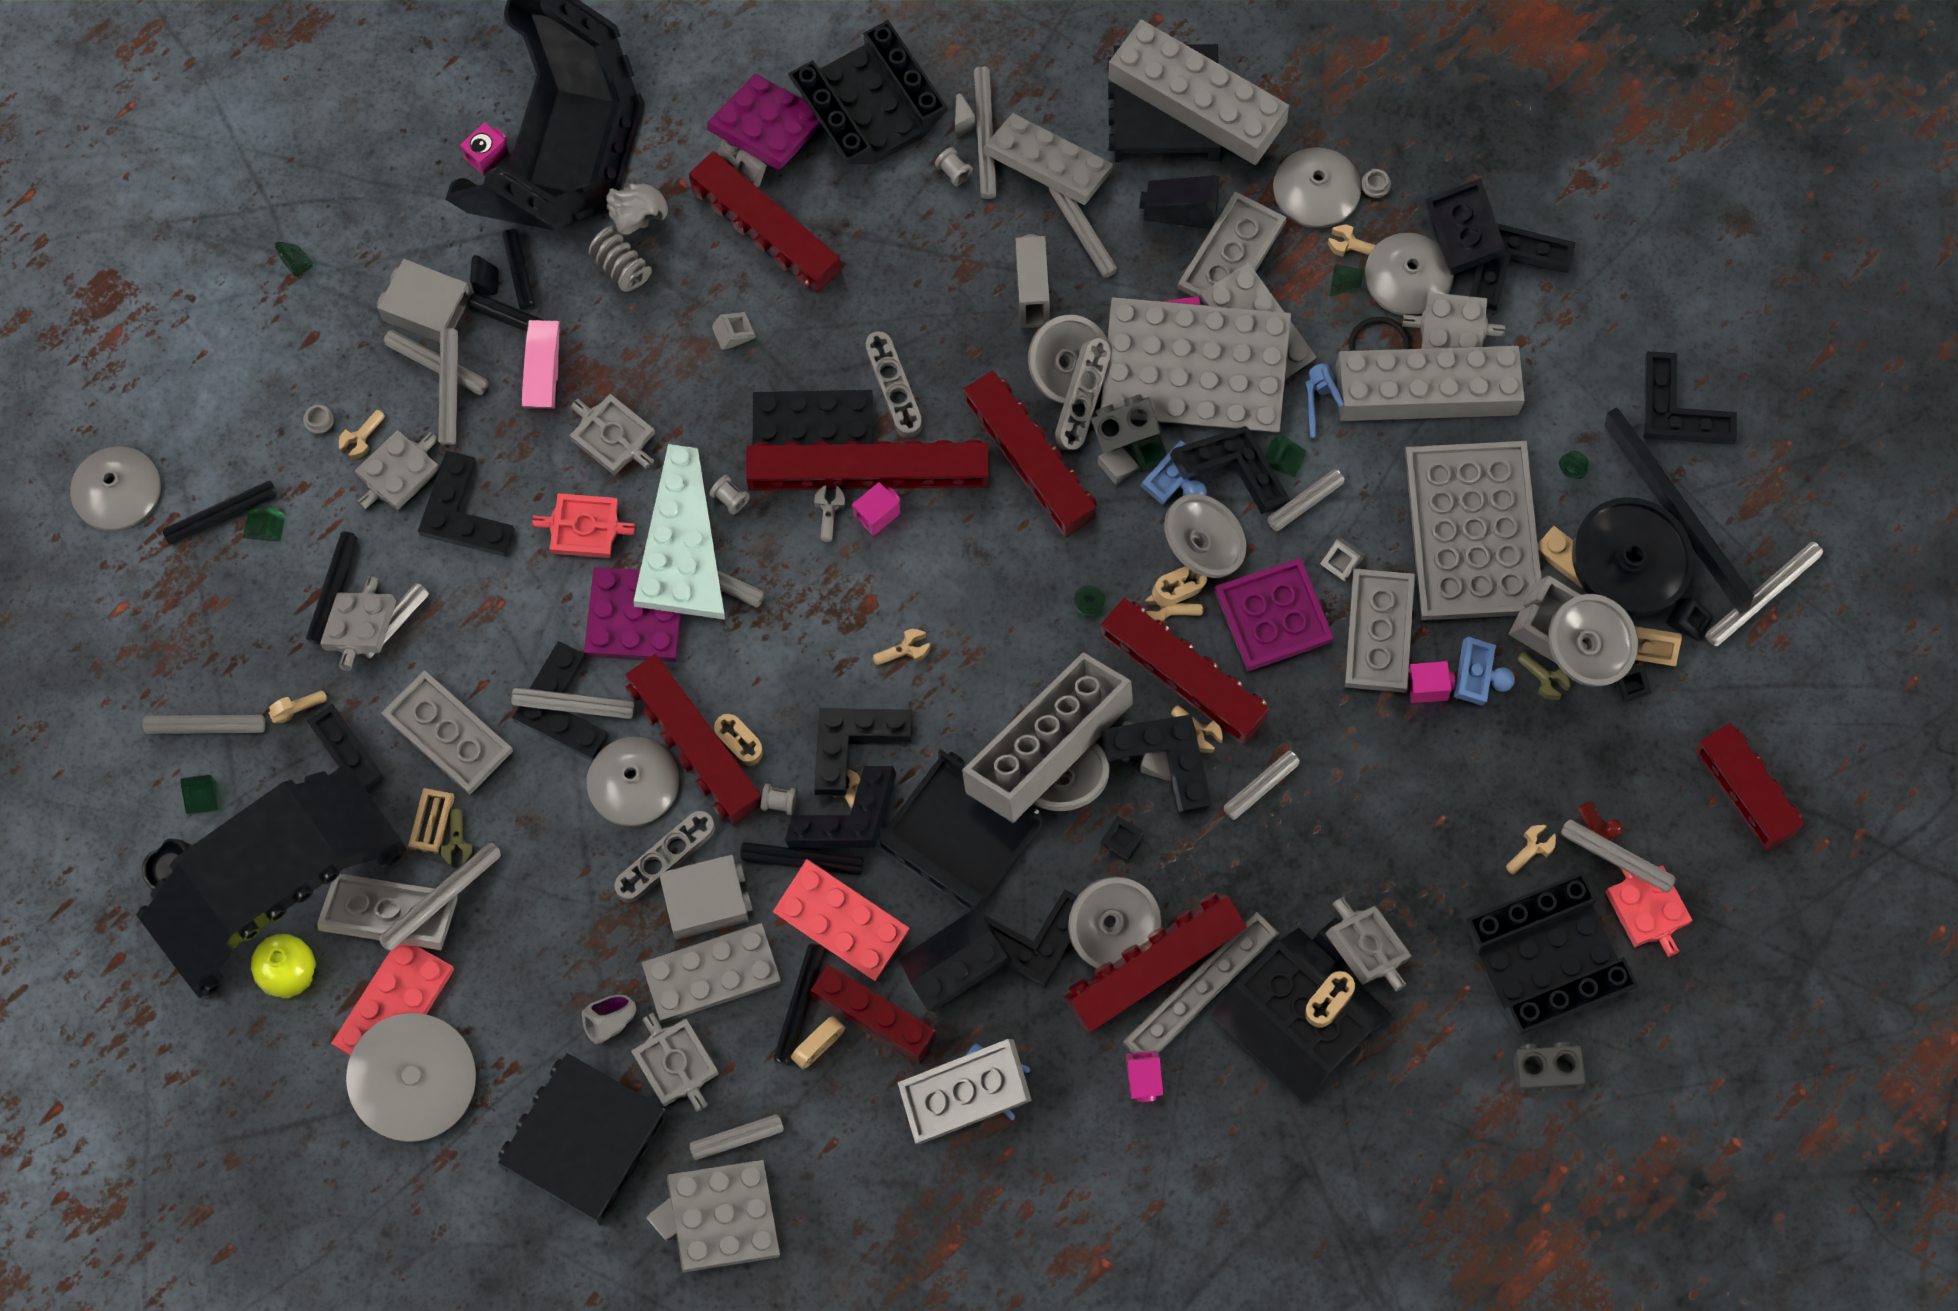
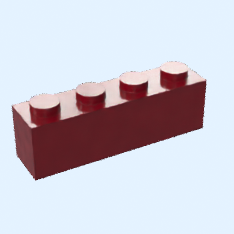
M1730 722L1700 740L1695 752L1768 852L1799 833L1804 825L1802 821L1803 816L1800 810L1794 804L1790 805L1785 798L1784 789L1776 779L1772 780L1766 772V765L1763 759L1758 754H1753L1748 747V741L1744 733L1738 728L1735 729Z
M827 964L810 990L812 999L918 1065L921 1064L936 1040L935 1029Z

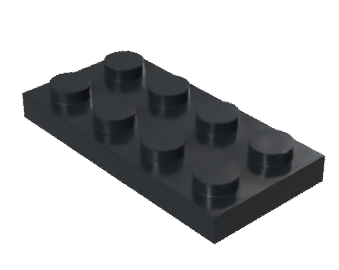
M872 390L753 392L752 445L759 442H766L771 445H784L787 442L814 445L816 442L821 441L831 444H844L848 441L873 444Z

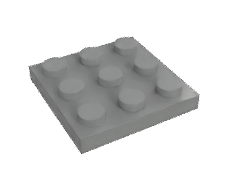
M764 1160L667 1175L682 1273L779 1257L780 1253Z

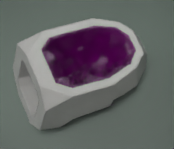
M614 995L590 1003L582 1010L583 1028L588 1038L595 1044H599L620 1034L624 1027H626V1024L633 1020L637 1011L635 1002L626 995Z

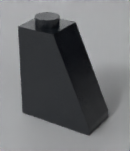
M1212 175L1149 181L1147 192L1141 191L1139 209H1144V220L1212 229L1215 224L1220 176Z

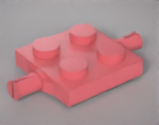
M558 493L556 507L551 517L533 515L532 520L533 528L550 529L552 535L550 543L551 554L611 558L613 542L617 534L633 536L636 534V523L618 522V498Z
M1663 865L1659 866V868L1666 871ZM1621 869L1626 879L1622 883L1608 888L1605 893L1634 948L1647 942L1660 941L1667 957L1679 953L1680 951L1671 935L1675 930L1689 925L1693 920L1675 887L1673 886L1668 892H1663Z

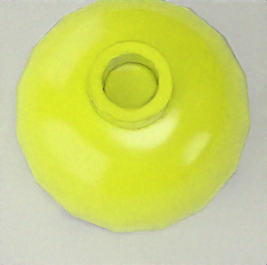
M275 934L265 938L256 947L251 957V972L254 981L265 994L270 996L291 998L301 994L310 986L313 980L314 968L316 969L313 952L303 940L290 934Z

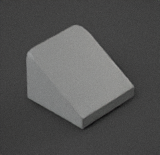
M960 93L956 95V138L975 130V114Z
M745 312L720 314L712 325L722 350L730 349L756 337Z
M1123 447L1098 456V465L1115 486L1140 470V467Z
M1340 538L1336 539L1320 565L1343 581H1346L1353 573V569L1358 567L1366 555L1346 540Z
M1166 752L1144 755L1140 773L1171 781Z
M669 1198L647 1216L650 1223L666 1241L677 1238L671 1200Z

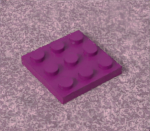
M755 73L707 121L706 130L772 167L781 170L822 126L805 100Z
M1301 558L1215 586V594L1247 672L1331 644L1334 641Z
M594 567L584 654L586 657L646 660L656 653L661 661L676 662L681 613L634 607V597L640 570Z

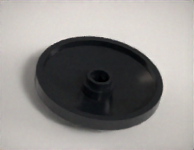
M1624 497L1600 504L1581 522L1573 539V567L1582 587L1588 594L1605 596L1615 601L1629 616H1648L1667 609L1685 592L1693 575L1694 552L1686 530L1669 511L1645 499Z

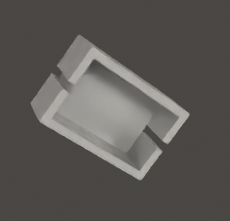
M1549 575L1534 582L1523 604L1525 609L1519 612L1508 635L1555 662L1549 646V627L1552 618L1560 606L1581 594ZM1581 641L1582 647L1587 650L1586 642Z

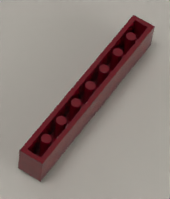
M974 439L967 440L964 443H952L948 440H938L935 443H921L920 441L910 440L904 444H892L889 441H877L874 444H861L857 441L831 444L821 441L816 442L814 445H802L798 442L771 445L770 443L759 442L752 446H747L746 482L748 491L820 490L825 485L827 490H836V486L840 489H871L878 482L886 489L888 487L892 489L989 488L988 442Z

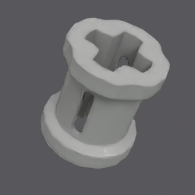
M953 147L943 151L935 161V166L939 170L942 169L951 178V183L954 186L964 183L973 171V167L970 164H965L957 156V150Z
M728 475L721 477L713 485L709 494L714 499L718 498L722 501L732 515L738 513L750 498L746 491H740L731 483V478Z
M765 783L761 798V810L774 809L786 811L787 815H793L797 799V788L785 790L773 788L771 784Z

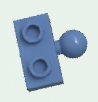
M1180 440L1179 443H1178L1174 448H1177V447H1180V446H1183V445H1186V444ZM1172 450L1141 483V487L1162 505L1179 488L1183 490V496L1188 494L1207 495V489L1202 482L1197 480L1190 481L1188 478L1183 480L1170 457Z
M1469 636L1463 639L1454 697L1483 705L1487 703L1490 683L1499 692H1506L1513 687L1515 677L1510 669L1500 667L1492 670L1496 645Z

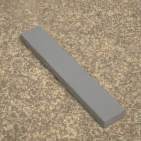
M1256 912L1245 923L1247 928L1225 942L1123 1041V1045L1131 1053L1157 1050L1159 1054L1279 937L1280 933Z

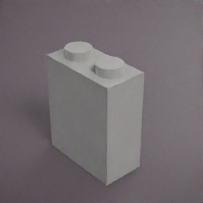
M1028 234L1015 238L1020 328L1041 327L1050 320L1045 236Z
M403 259L399 268L396 267L390 277V285L386 292L381 293L377 302V308L384 322L440 343L441 329H455L468 304L471 292L468 284L464 281Z
M733 855L659 873L675 940L749 922L747 912L753 909L749 893H742L740 882L745 881L741 863L735 864Z

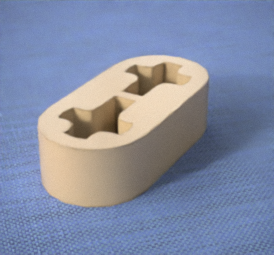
M1184 566L1161 576L1152 589L1153 599L1162 606H1172L1200 593L1207 582V577L1197 574ZM1187 577H1189L1190 579L1195 578L1197 580L1196 584L1193 581H1190L1185 584L1184 582L1187 579ZM1163 587H1164L1166 590H1169V589L1175 587V589L1173 590V592L1171 593V595H1170L1169 592H1164V593H1163V591H1162V588H1163Z
M723 714L718 717L714 724V730L726 749L742 765L754 766L759 763L763 757V748L759 739L735 715ZM726 724L730 727L734 724L733 728L737 737L734 738L728 732L723 734L722 726ZM744 742L749 748L755 746V754L753 756L750 754L743 756L744 751L740 743Z
M1341 971L1332 973L1309 1000L1305 1016L1311 1025L1320 1028L1329 1025L1351 999L1355 983L1348 973ZM1342 981L1346 982L1345 990L1347 993L1340 991L1333 998L1331 996L1335 987L1333 982L1338 984ZM1325 1001L1330 1003L1325 1012L1327 1017L1323 1015L1318 1018L1314 1017L1315 1009L1313 1006L1320 1008Z
M834 1015L829 1017L796 1048L791 1055V1059L801 1069H806L842 1035L846 1027Z

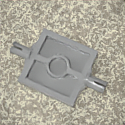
M1428 292L1426 307L1422 316L1405 314L1403 316V320L1406 321H1403L1402 327L1420 328L1422 336L1421 349L1482 347L1486 335L1504 337L1505 325L1488 323L1486 317L1487 298Z
M609 394L599 405L592 409L580 399L575 400L576 404L572 403L571 409L583 418L580 425L570 434L571 441L614 476L633 459L645 469H649L652 466L654 459L643 452L642 449L655 435L654 428L613 395Z
M397 430L355 470L357 476L369 488V491L357 500V503L366 511L373 502L380 499L388 502L398 511L439 472L438 464L426 453L438 442V438L432 432H429L425 438L416 443L410 441Z
M368 576L366 578L362 592L336 593L320 645L325 651H339L343 653L338 665L342 670L350 671L352 669V664L357 654L381 652L396 600L391 594H375L379 584V580L371 576L370 578Z
M1344 897L1336 900L1333 906L1337 909L1343 920L1341 923L1331 927L1326 932V935L1362 985L1375 978L1386 977L1395 992L1401 990L1406 986V982L1401 978L1396 968L1406 963L1412 955L1376 906L1365 911H1353Z
M654 1013L649 1014V1018L654 1026H652L647 1016L644 1017L642 1021L651 1036L645 1043L631 1050L663 1107L678 1098L688 1096L695 1111L702 1110L696 1098L704 1109L708 1103L703 1098L699 1089L705 1082L719 1075V1072L688 1020L684 1019L674 1026L662 1029Z

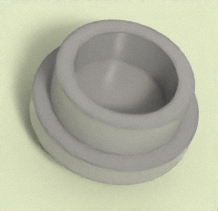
M1373 169L1367 172L1361 182L1363 192L1372 198L1385 196L1391 186L1389 176L1380 169Z
M313 405L305 412L303 422L309 432L323 434L332 427L334 417L331 410L326 406Z

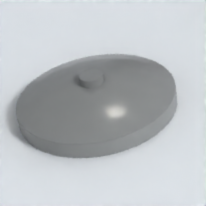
M399 1014L378 1022L359 1039L351 1053L347 1066V1091L351 1104L359 1118L377 1134L399 1142L426 1141L451 1129L467 1111L476 1085L475 1063L468 1044L451 1025L426 1014Z

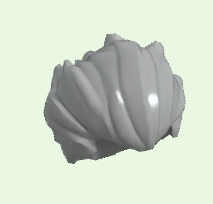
M645 183L630 184L620 191L612 188L607 195L609 216L614 220V224L620 234H631L638 228L648 227L650 219L661 221L668 214V206L662 193Z

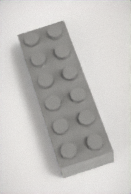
M1142 19L1109 61L1108 79L1255 166L1287 123L1289 104Z
M1519 346L1339 351L1335 365L1337 389L1344 403L1342 407H1339L1340 421L1517 416L1525 401Z
M1083 652L962 769L965 792L1014 823L1102 736L1101 731L1103 729L1110 728L1133 705L1131 680Z

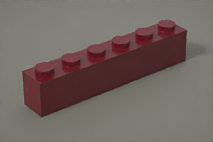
M712 151L688 173L691 183L690 189L697 198L701 200L705 198L711 203V207L720 217L726 216L731 220L733 227L740 234L750 236L753 239L754 245L761 252L765 253L767 251L774 257L776 264L784 271L789 269L795 275L798 283L804 288L808 289L810 287L818 293L841 271L840 257L716 152Z
M994 370L963 389L964 402L1063 535L1067 537L1094 520L1097 506L1095 498L1088 490L1084 492L1078 484L1080 480L1071 467L1067 469L1061 460L1063 458L1055 445L1050 446L1044 439L1046 435L1039 423H1032L1027 416L1029 412L1020 399L1016 401L1012 396V390L1004 377L999 378Z
M1123 598L1101 623L1100 635L1245 745L1268 717L1269 708L1265 700L1255 693L1251 695L1244 690L1242 683L1234 676H1226L1218 670V665L1207 656L1203 658L1197 654L1192 644L1186 639L1176 638L1170 633L1169 627L1164 622L1158 619L1154 621L1146 615V610L1135 601L1131 603L1126 598Z
M656 653L625 674L628 685L625 686L627 692L635 702L640 699L646 707L642 711L652 725L657 723L663 730L660 733L661 738L669 749L675 747L680 753V756L677 757L680 764L687 773L691 770L698 778L695 781L697 787L704 796L711 795L716 802L712 806L722 820L728 818L731 824L735 825L761 807L762 796Z
M1220 893L1207 895L1199 902L1201 906L1192 912L1186 910L1173 919L1175 923L1164 929V927L1154 930L1147 936L1148 941L1140 946L1136 944L1127 948L1121 953V959L1113 964L1112 962L1103 964L1095 970L1096 975L1088 981L1082 979L1070 986V993L1063 998L1082 1029L1092 1032L1245 930L1247 926L1229 896Z

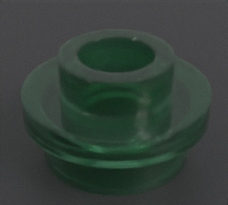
M1570 451L1560 458L1559 466L1567 477L1582 479L1588 473L1589 461L1581 452Z
M1087 585L1081 587L1076 592L1074 604L1080 613L1095 615L1103 609L1105 597L1098 587ZM1086 596H1093L1095 601L1087 603L1084 601V598Z

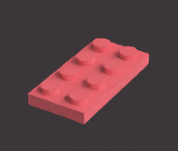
M806 859L773 910V913L876 982H878L912 929L808 859Z
M399 944L389 952L331 1044L333 1047L351 1056L359 1039L378 1022L399 1014H427L455 970L454 967L420 947Z

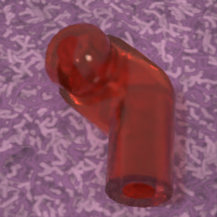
M1593 802L1584 803L1579 807V811L1589 830L1607 840L1616 839V835L1621 834L1623 830L1621 823L1615 819H1610L1608 822L1602 820Z

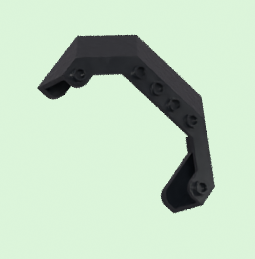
M507 0L504 10L505 20L513 30L523 36L537 74L509 168L501 166L489 170L482 185H476L466 178L456 179L450 184L445 200L468 214L555 230L598 211L607 209L609 190L612 188L617 191L620 190L644 108V101L641 93H636L631 78L635 75L628 55H623L617 39L621 37L617 25L580 0Z
M349 765L339 767L336 774L329 776L325 771L307 775L304 779L305 782L295 784L293 780L280 783L175 857L169 865L172 873L167 879L166 877L161 878L150 893L153 898L152 902L148 907L147 905L142 906L136 913L138 919L199 998L203 995H211L220 988L223 976L219 970L239 943L243 940L249 941L259 934L260 928L269 922H276L286 914L288 908L295 903H302L309 899L313 891L322 884L326 885L333 882L339 876L340 871L375 859L380 865H392L402 858L407 848Z

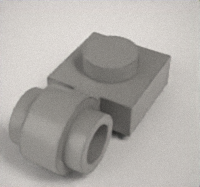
M723 139L718 148V155L727 163L733 165V168L752 184L759 187L767 165L760 159Z

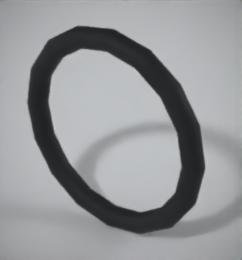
M1383 316L1370 317L1361 321L1352 330L1348 340L1349 351H1355L1357 333L1364 326L1371 323H1385L1399 331L1403 338L1404 349H1410L1409 336L1404 327L1395 320Z

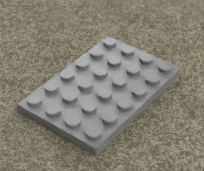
M1112 297L1107 338L1111 348V356L1103 379L1101 408L1113 404L1114 409L1125 406V399L1141 394L1142 399L1150 397L1158 423L1234 430L1247 426L1250 431L1279 434L1291 313ZM1135 409L1131 413V419L1147 422L1148 415L1143 409Z
M1527 441L1406 447L1405 460L1421 621L1518 616L1519 612L1525 609L1523 604L1534 582L1542 579Z

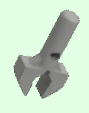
M825 485L815 494L814 505L815 508H821L823 511L820 539L823 542H830L833 536L835 512L839 509L845 510L846 500L841 489L836 486V498L828 505V501L825 499L827 492Z

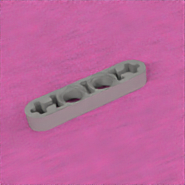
M873 332L866 339V352L893 424L900 436L908 439L914 438L922 430V419L891 338L885 332ZM880 342L883 345L885 357L880 359L878 349L875 348L874 343ZM886 366H893L897 370V374L892 378H885L880 372ZM903 392L907 395V399L901 404H896L890 399L893 393ZM906 410L909 420L913 422L912 428L904 425L902 412Z
M1104 339L1088 340L1081 347L1055 431V442L1062 450L1078 449L1085 441L1111 356L1110 345ZM1097 347V351L1101 353V356L1094 358L1095 354L1091 352V348ZM1092 363V366H1097L1098 368L1086 366V364ZM1084 372H1088L1093 376V385L1089 389L1085 388L1081 383V376ZM1076 400H1080L1085 406V412L1081 417L1076 416L1072 410V405ZM1068 420L1080 422V425L1073 426L1074 423H1069ZM1072 430L1071 435L1075 437V441L1068 443L1065 432Z
M695 811L622 872L614 884L619 899L627 903L638 901L661 881L660 872L677 868L714 835L715 831L711 815L704 811ZM696 821L700 823L707 821L705 824L707 830L702 832L699 829L692 834L694 842L690 843L689 838L683 831L687 830L690 835L696 829L694 825ZM675 839L684 841L686 844L684 851L680 854L669 852L668 846L671 841ZM653 859L660 861L662 868L658 873L651 875L645 872L644 867L648 861ZM639 870L643 879L647 882L643 884L640 879L634 884L635 892L626 891L623 893L625 890L623 884L625 882L629 884L634 883L638 879L635 872Z

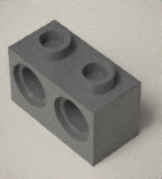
M1141 394L1125 399V406L1114 409L1113 404L1095 410L1097 416L1092 417L1091 421L1103 453L1161 432L1150 397L1142 399ZM1143 409L1148 415V421L1143 425L1135 424L1131 419L1133 410ZM1114 419L1117 421L1119 432L1115 435L1106 434L1103 430L1105 420Z
M1570 1042L1555 1043L1552 1045L1553 1048H1540L1539 1044L1521 1046L1513 1056L1517 1095L1581 1091L1585 1085L1581 1046H1572ZM1557 1061H1568L1572 1066V1071L1569 1073L1560 1071L1557 1067ZM1527 1062L1536 1063L1540 1068V1073L1536 1075L1528 1073L1524 1064Z

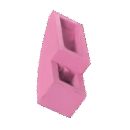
M529 320L522 387V407L525 409H555L556 381H558L559 321Z

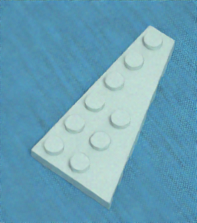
M668 444L635 592L634 607L725 620L698 448Z

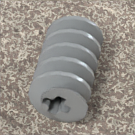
M607 227L593 239L588 253L591 258L596 260L598 266L602 267L604 272L611 276L612 281L617 283L622 291H632L648 280L652 269L650 266L644 267L645 260L643 258L637 259V251H629L631 248L628 242L622 243L623 236L620 234L615 235L616 229L614 227Z

